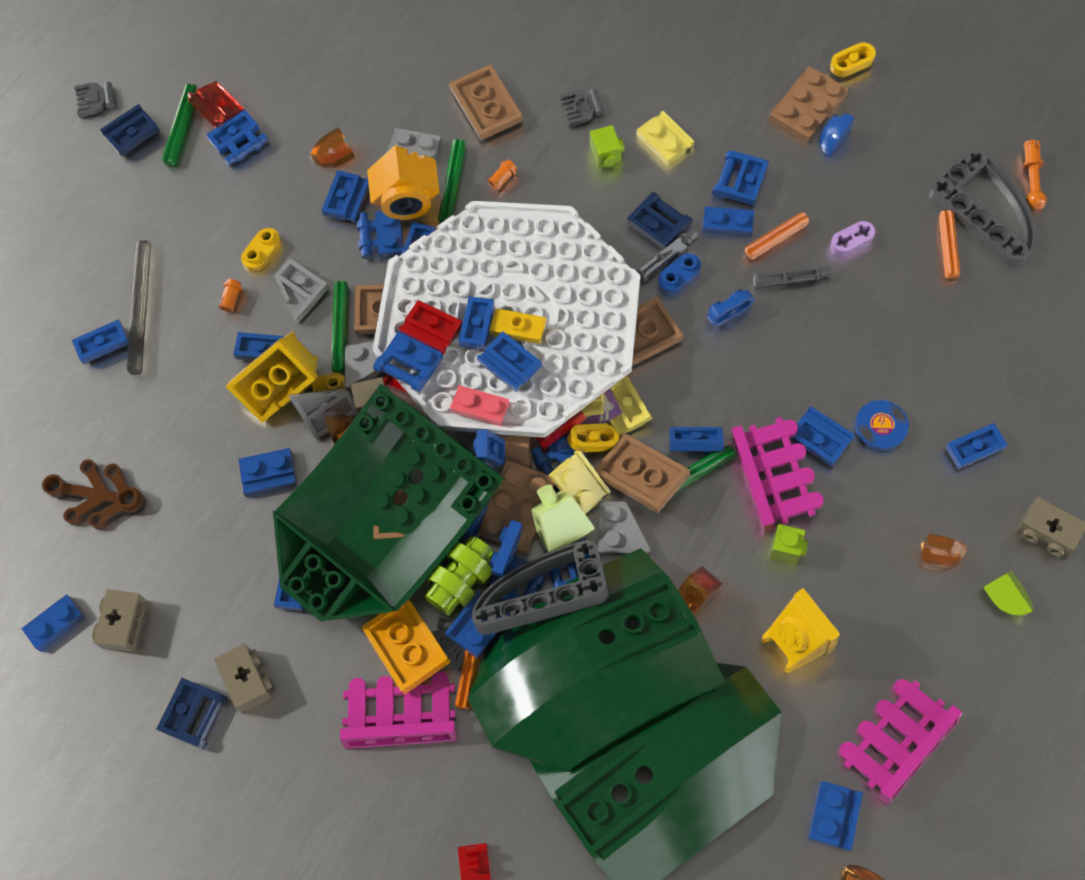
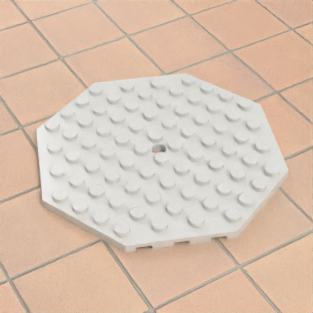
M472 201L465 206L464 211L457 216L452 215L437 226L438 229L428 236H422L409 246V250L399 257L395 255L388 261L373 344V352L377 358L384 353L399 331L398 328L402 327L405 322L404 319L417 300L461 320L462 323L469 296L494 299L495 308L493 316L497 308L546 317L547 320L541 344L515 340L542 363V367L525 384H522L517 392L513 391L477 361V356L481 355L485 350L459 346L458 341L461 330L452 344L445 350L446 353L443 355L442 361L422 391L416 392L411 389L410 385L396 379L425 414L444 430L477 433V430H488L494 434L545 438L632 372L640 274L634 268L631 269L624 262V258L611 245L608 246L601 239V235L588 222L585 223L578 216V212L572 206ZM489 332L486 347H487L497 336L490 335V332ZM394 360L390 363L414 376L419 375L418 372ZM458 386L468 387L509 399L510 405L502 426L451 413L450 406Z

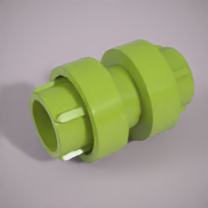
M472 535L464 545L458 542L445 557L449 562L445 568L438 566L427 579L431 587L424 594V598L447 616H450L457 606L464 609L475 595L471 587L475 583L483 586L493 574L492 567L489 564L494 551L482 540Z

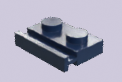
M139 104L100 129L102 135L120 156H123L160 131L157 124Z

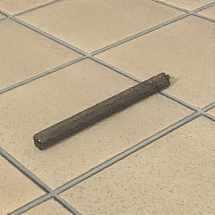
M138 240L136 243L127 371L131 375L141 374L143 367L151 244L148 240Z

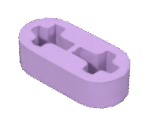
M860 221L833 235L830 243L831 253L837 257H846L868 246L875 235L874 226L867 221ZM859 231H861L862 233L867 232V237H865V235L863 234L858 236ZM838 242H840L841 244L847 242L846 248H844V246L842 245L837 246Z

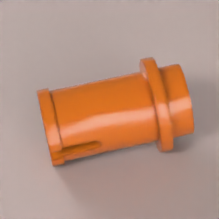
M508 159L502 161L500 168L488 178L487 182L493 189L500 190L502 185L511 176L514 177L516 175V165Z
M227 279V282L223 284L225 289L218 306L219 309L226 312H234L238 295L243 290L241 282Z

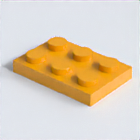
M410 598L398 611L381 613L361 627L404 695L451 662Z

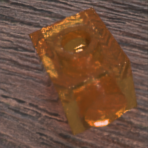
M701 566L685 579L678 592L689 609L697 613L712 600L723 583Z

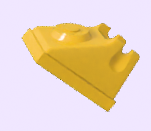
M291 331L285 337H281L238 373L225 387L263 423L278 411L280 407H283L290 401L289 396L300 393L316 380L318 376L316 368L319 358L317 355H312L296 338L295 332Z
M804 588L794 594L793 599L763 634L762 644L773 641L779 646L788 658L784 672L789 674L820 656L828 655L836 648L840 633Z

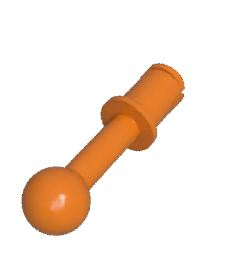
M1029 140L1023 144L1025 151L1023 168L1029 170L1030 193L1026 197V202L1030 209L1040 210L1047 202L1046 195L1041 191L1039 168L1044 166V161L1041 160L1040 141L1037 140L1035 144V140Z

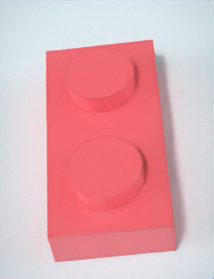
M459 385L450 406V411L454 414L501 427L510 401L504 397Z

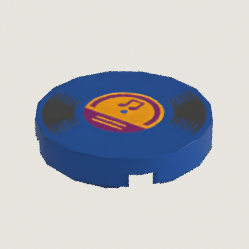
M876 400L867 403L861 408L856 416L854 428L859 440H862L868 448L884 452L895 449L904 441L908 434L909 422L907 415L901 407L890 401Z

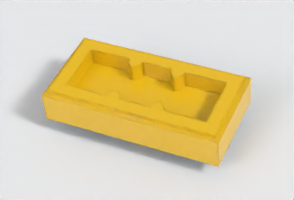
M496 308L489 332L490 335L498 336L503 331L514 340L541 344L547 320L546 317Z

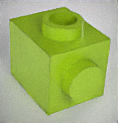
M613 125L590 131V147L598 168L611 167L621 162V152L624 151V144L621 137L617 138Z
M778 524L769 559L796 565L800 556L806 555L808 540H804L806 530Z

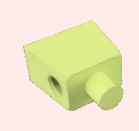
M545 485L537 490L541 503L533 507L531 513L541 547L545 551L551 552L568 546L595 530L593 524L571 495L564 491L556 494L552 485Z

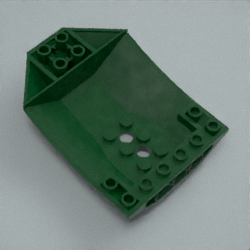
M380 384L326 456L295 491L273 511L280 588L321 622L398 611L450 553L505 478L486 462L477 458L473 451L439 427L430 418ZM420 469L423 472V480L419 484H414L411 479L412 473ZM403 490L407 493L408 498L404 505L399 506L394 501V495L396 492ZM373 526L379 527V534L397 532L404 536L374 539Z
M641 548L603 565L609 590V597L604 603L498 632L492 639L468 696V701L493 749L570 772L572 768L627 733L725 683L696 618L670 577ZM593 569L585 573V575L594 574L597 572V569ZM579 577L565 583L564 585L580 581ZM566 596L561 601H570L575 596ZM547 603L537 604L534 607V609H541L545 607ZM628 620H636L640 623V627L631 630L625 626V623ZM608 631L615 635V640L611 644H603L598 638L602 632Z
M717 663L725 680L723 685L648 721L572 768L570 772L529 760L561 814L610 880H663L774 795L782 712L746 666ZM642 766L649 767L653 773L652 780L647 784H641L636 778V772ZM619 784L625 785L629 792L628 798L623 802H618L613 797V789Z

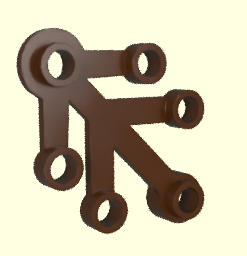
M86 459L80 464V471L88 477L93 488L68 484L56 474L47 476L42 482L43 491L50 497H59L66 494L89 498L78 506L68 508L64 512L63 518L70 525L79 524L84 514L102 503L112 502V505L101 512L92 513L88 518L89 524L94 529L100 530L106 526L107 520L121 511L126 513L135 512L143 503L142 493L135 487L127 486L122 477V469L114 463L106 466L104 474L109 480L113 481L118 492L108 491L98 474L97 464L90 459ZM92 465L90 471H85L87 466ZM113 469H117L116 474L110 476V472ZM60 485L57 490L53 491L54 486ZM131 497H134V500L130 504H127V500ZM76 513V517L69 520L70 515ZM101 517L100 523L94 524L95 519Z

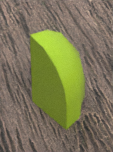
M1013 571L1006 573L983 587L1000 610L1011 615H1025L1033 612L1032 602Z

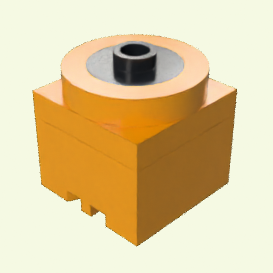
M397 145L392 147L367 170L371 204L380 206L382 212L393 219L408 220L424 215L431 207V199L440 193L436 160L425 155L418 157V153L414 151L408 154L407 149Z

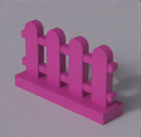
M782 417L775 418V424L759 429L756 428V425L749 426L750 431L745 433L742 425L731 428L732 438L764 533L774 531L775 522L781 521V524L785 525L789 523L788 518L808 513L809 517L815 516V510L820 509L824 501L820 493H808L806 486L813 483L815 473L811 468H799L798 461L805 458L806 448L799 443L791 445L789 438L796 435L798 427L795 421H783ZM782 440L783 448L765 453L763 445ZM756 448L758 455L752 457L750 449ZM788 464L791 465L792 472L773 477L771 469ZM764 472L766 479L761 481L758 473ZM799 488L801 496L781 501L780 493ZM772 496L775 504L769 505L767 497Z
M438 672L432 677V685H422L421 683L404 695L399 687H394L393 680L389 676L380 677L377 680L376 689H367L364 680L361 678L352 679L349 683V690L343 691V699L348 700V718H342V725L348 728L340 729L341 743L345 749L457 741L455 722L450 721L456 719L455 710H450V692H455V684L449 682L446 673ZM422 694H432V712H422ZM394 696H404V714H394ZM366 698H376V716H366Z
M905 679L897 680L894 684V693L899 697L897 702L892 704L888 700L879 701L876 705V713L881 718L879 723L875 725L870 721L861 722L858 726V734L863 739L861 744L856 746L852 742H845L840 747V755L845 760L843 766L847 770L854 767L870 780L867 786L872 790L876 786L881 789L879 799L888 806L957 725L962 715V711L954 705L946 711L943 708L945 702L941 699L935 702L919 690L921 684L916 680L912 684ZM905 704H908L923 716L919 723L901 711ZM931 722L935 726L928 732L925 728ZM888 724L905 737L901 744L883 732ZM913 743L917 748L911 754L907 749ZM870 745L887 758V761L882 766L865 753ZM895 764L899 769L892 775L889 770Z

